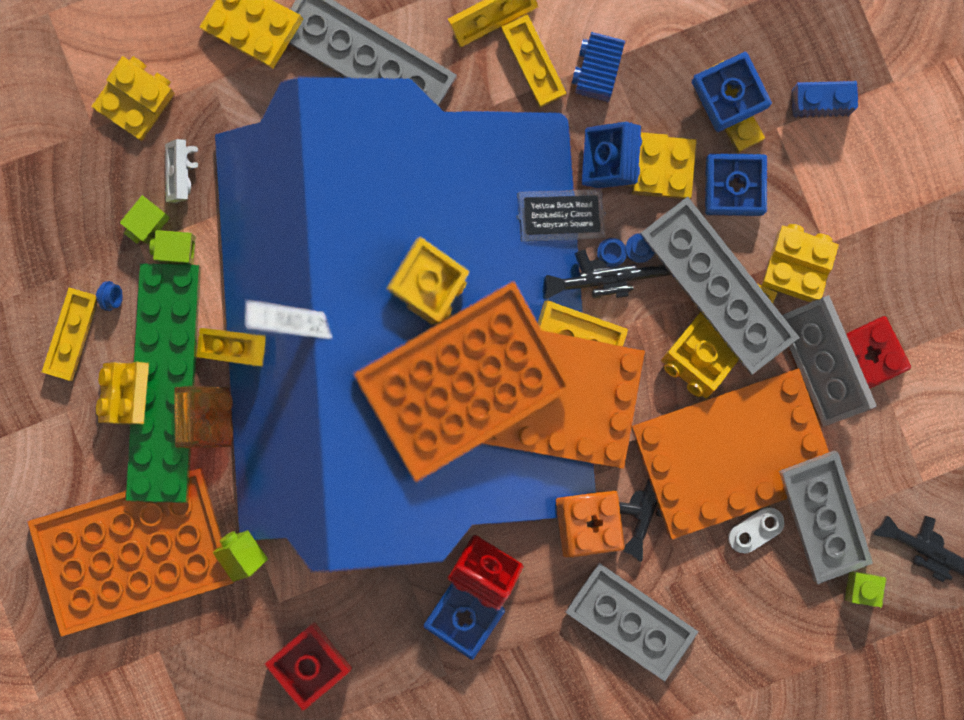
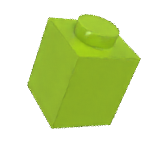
M142 195L121 220L120 224L127 228L124 234L136 244L142 240L149 245L151 238L155 237L156 230H161L170 217Z
M156 230L155 238L152 237L150 240V255H154L153 260L157 263L194 265L196 236L188 232Z
M248 530L238 534L235 531L228 533L219 541L221 546L213 552L233 582L250 577L268 560Z
M854 571L849 572L845 601L882 608L886 577Z

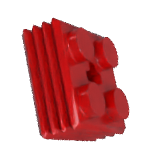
M886 316L879 317L846 334L869 389L911 369V364ZM867 347L871 351H876L875 362L871 359H865L864 355L868 353Z
M473 535L456 562L448 580L458 590L466 591L478 598L485 607L500 610L508 599L524 566L484 539Z

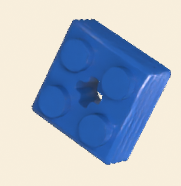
M742 52L694 75L692 79V84L716 132H720L768 109L772 104L747 52ZM727 86L738 90L735 98L725 94Z
M626 121L587 127L585 129L582 185L597 189L637 184L640 174L641 125Z
M709 154L706 157V215L763 216L767 212V155ZM734 178L738 179L739 184H743V187L738 192H735L734 188L729 186V183Z
M451 583L425 621L424 628L473 660L504 615L505 608L501 607L500 610H495L492 607H485L478 598L466 591L458 590ZM466 610L470 611V618L473 621L470 624L465 622L463 625H460L458 623L459 617L456 614L459 611L462 613Z

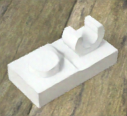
M175 139L165 144L167 203H179L187 200L191 191L188 170L198 167V163L190 162L187 159V154L198 152V148L195 146L186 147V140Z

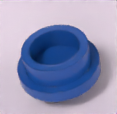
M640 233L634 234L628 239L625 247L630 260L636 263H644L653 257L654 252L640 236Z
M616 238L603 240L597 249L598 260L605 262L609 268L620 266L627 256L624 243Z
M105 281L100 285L96 292V300L102 310L112 311L122 303L123 293L119 285L111 281Z

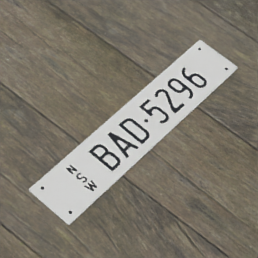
M247 302V327L331 338L324 313Z

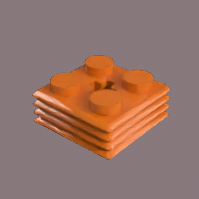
M617 491L574 495L556 499L563 557H579L625 549ZM593 520L594 526L588 528L587 522Z

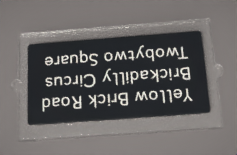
M602 189L517 193L519 214L516 216V219L519 220L521 242L605 238L604 216H606V212L603 211Z

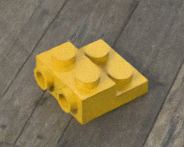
M122 56L107 77L106 81L108 83L91 107L142 141L175 93L169 87L171 82L157 72L154 76L144 71L147 66L134 56L130 60Z
M641 132L642 144L639 156L640 174L637 184L627 185L632 186V194L685 199L688 196L691 199L696 140L668 137L666 134Z
M789 224L787 227L782 225L776 235L761 286L810 303L822 298L839 244L833 243L832 238L826 234L819 233L813 236L804 233V228L800 225Z
M419 237L415 240L386 290L408 304L407 308L432 325L445 321L452 311L450 304L455 296L458 297L464 291L467 285L465 279L470 271L422 237Z
M700 312L660 361L665 364L664 370L670 376L675 378L681 377L688 383L687 389L691 394L707 398L716 390L735 366L738 358Z
M103 363V368L98 376V382L101 386L100 398L96 403L98 423L116 425L144 424L149 363Z

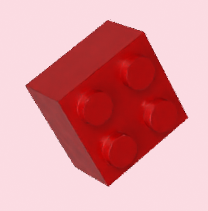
M315 622L264 664L302 711L352 670L351 665Z

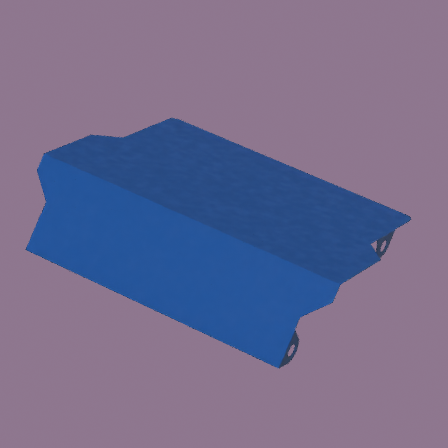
M297 77L280 83L261 122L215 134L227 331L266 336L262 366L229 362L239 533L248 530L255 540L287 538L311 571H335L444 561L472 525L558 518L557 498L596 493L594 463L483 443L415 482L353 373L441 323L440 321L436 324H429L407 308L408 304L386 290L415 240L419 237H422L470 271L465 279L467 285L458 297H454L450 304L452 311L446 319L512 281L517 285L537 323L544 301H551L583 313L581 288L563 290L549 299H544L546 287L544 277L546 275L561 279L580 277L579 265L575 257V253L578 252L577 233L527 235L524 198L574 196L570 133L566 116L561 113L444 112L411 79ZM247 302L324 313L331 338L247 327Z

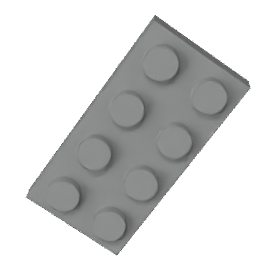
M829 295L782 315L800 337L789 348L800 369L823 427L877 407Z
M834 450L780 470L781 480L814 582L820 584L873 564L839 453Z
M601 563L597 564L565 611V613L664 682L698 634L696 629Z

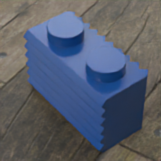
M591 32L589 40L583 38L579 56L584 57L582 68H575L571 83L577 85L575 94L605 102L610 101L625 40Z
M857 81L797 82L792 89V115L795 118L798 115L801 118L804 115L807 118L810 115L812 117L815 115L818 117L829 115L831 117L833 114L836 117L839 114L842 117L845 114L849 117L858 108Z

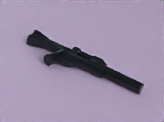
M586 250L575 253L581 270L579 273L580 277L561 279L546 275L544 277L546 286L544 299H549L563 290L600 285L603 286L602 290L599 288L592 290V297L594 299L616 294V298L629 296L628 292L633 290V286H627L626 282L669 276L671 274L664 265L636 268L635 264L607 268L606 263L601 260L590 261Z
M649 478L644 491H636L632 495L630 503L619 502L620 514L632 515L638 519L633 538L625 545V549L622 551L631 554L640 562L643 561V540L657 504ZM658 508L656 515L662 518L660 509Z
M885 516L882 523L872 531V534L875 536L894 538L896 541L928 557L927 561H925L924 558L917 555L913 559V564L933 572L932 577L941 582H944L945 579L951 581L953 577L949 574L950 570L964 577V558L943 547L945 544L944 538L933 531L936 522L935 518L924 516L920 533H917L915 537L899 529L889 516Z

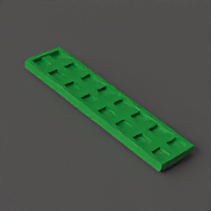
M140 263L134 362L149 363L144 424H130L126 501L188 503L201 267L199 265Z

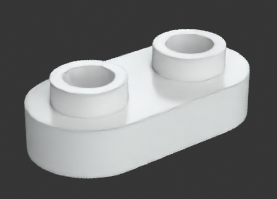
M762 508L730 529L728 543L733 550L739 553L752 552L782 532L784 517L775 508ZM767 517L774 519L775 523L772 528L765 526L764 522ZM742 533L749 535V541L746 544H742L739 541V536Z

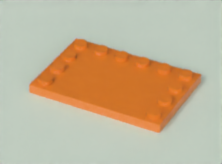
M514 281L353 373L415 482L574 388Z
M542 331L574 388L484 441L483 444L624 469L645 351Z
M799 368L631 427L670 540L788 499L779 471L829 453Z
M202 468L190 471L188 503L126 501V491L27 521L61 637L235 583V581L233 582L213 554L221 546L219 541L222 539Z

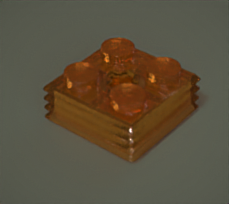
M203 386L175 387V446L177 448L230 447L233 436V428L231 426L233 400L230 395V388Z

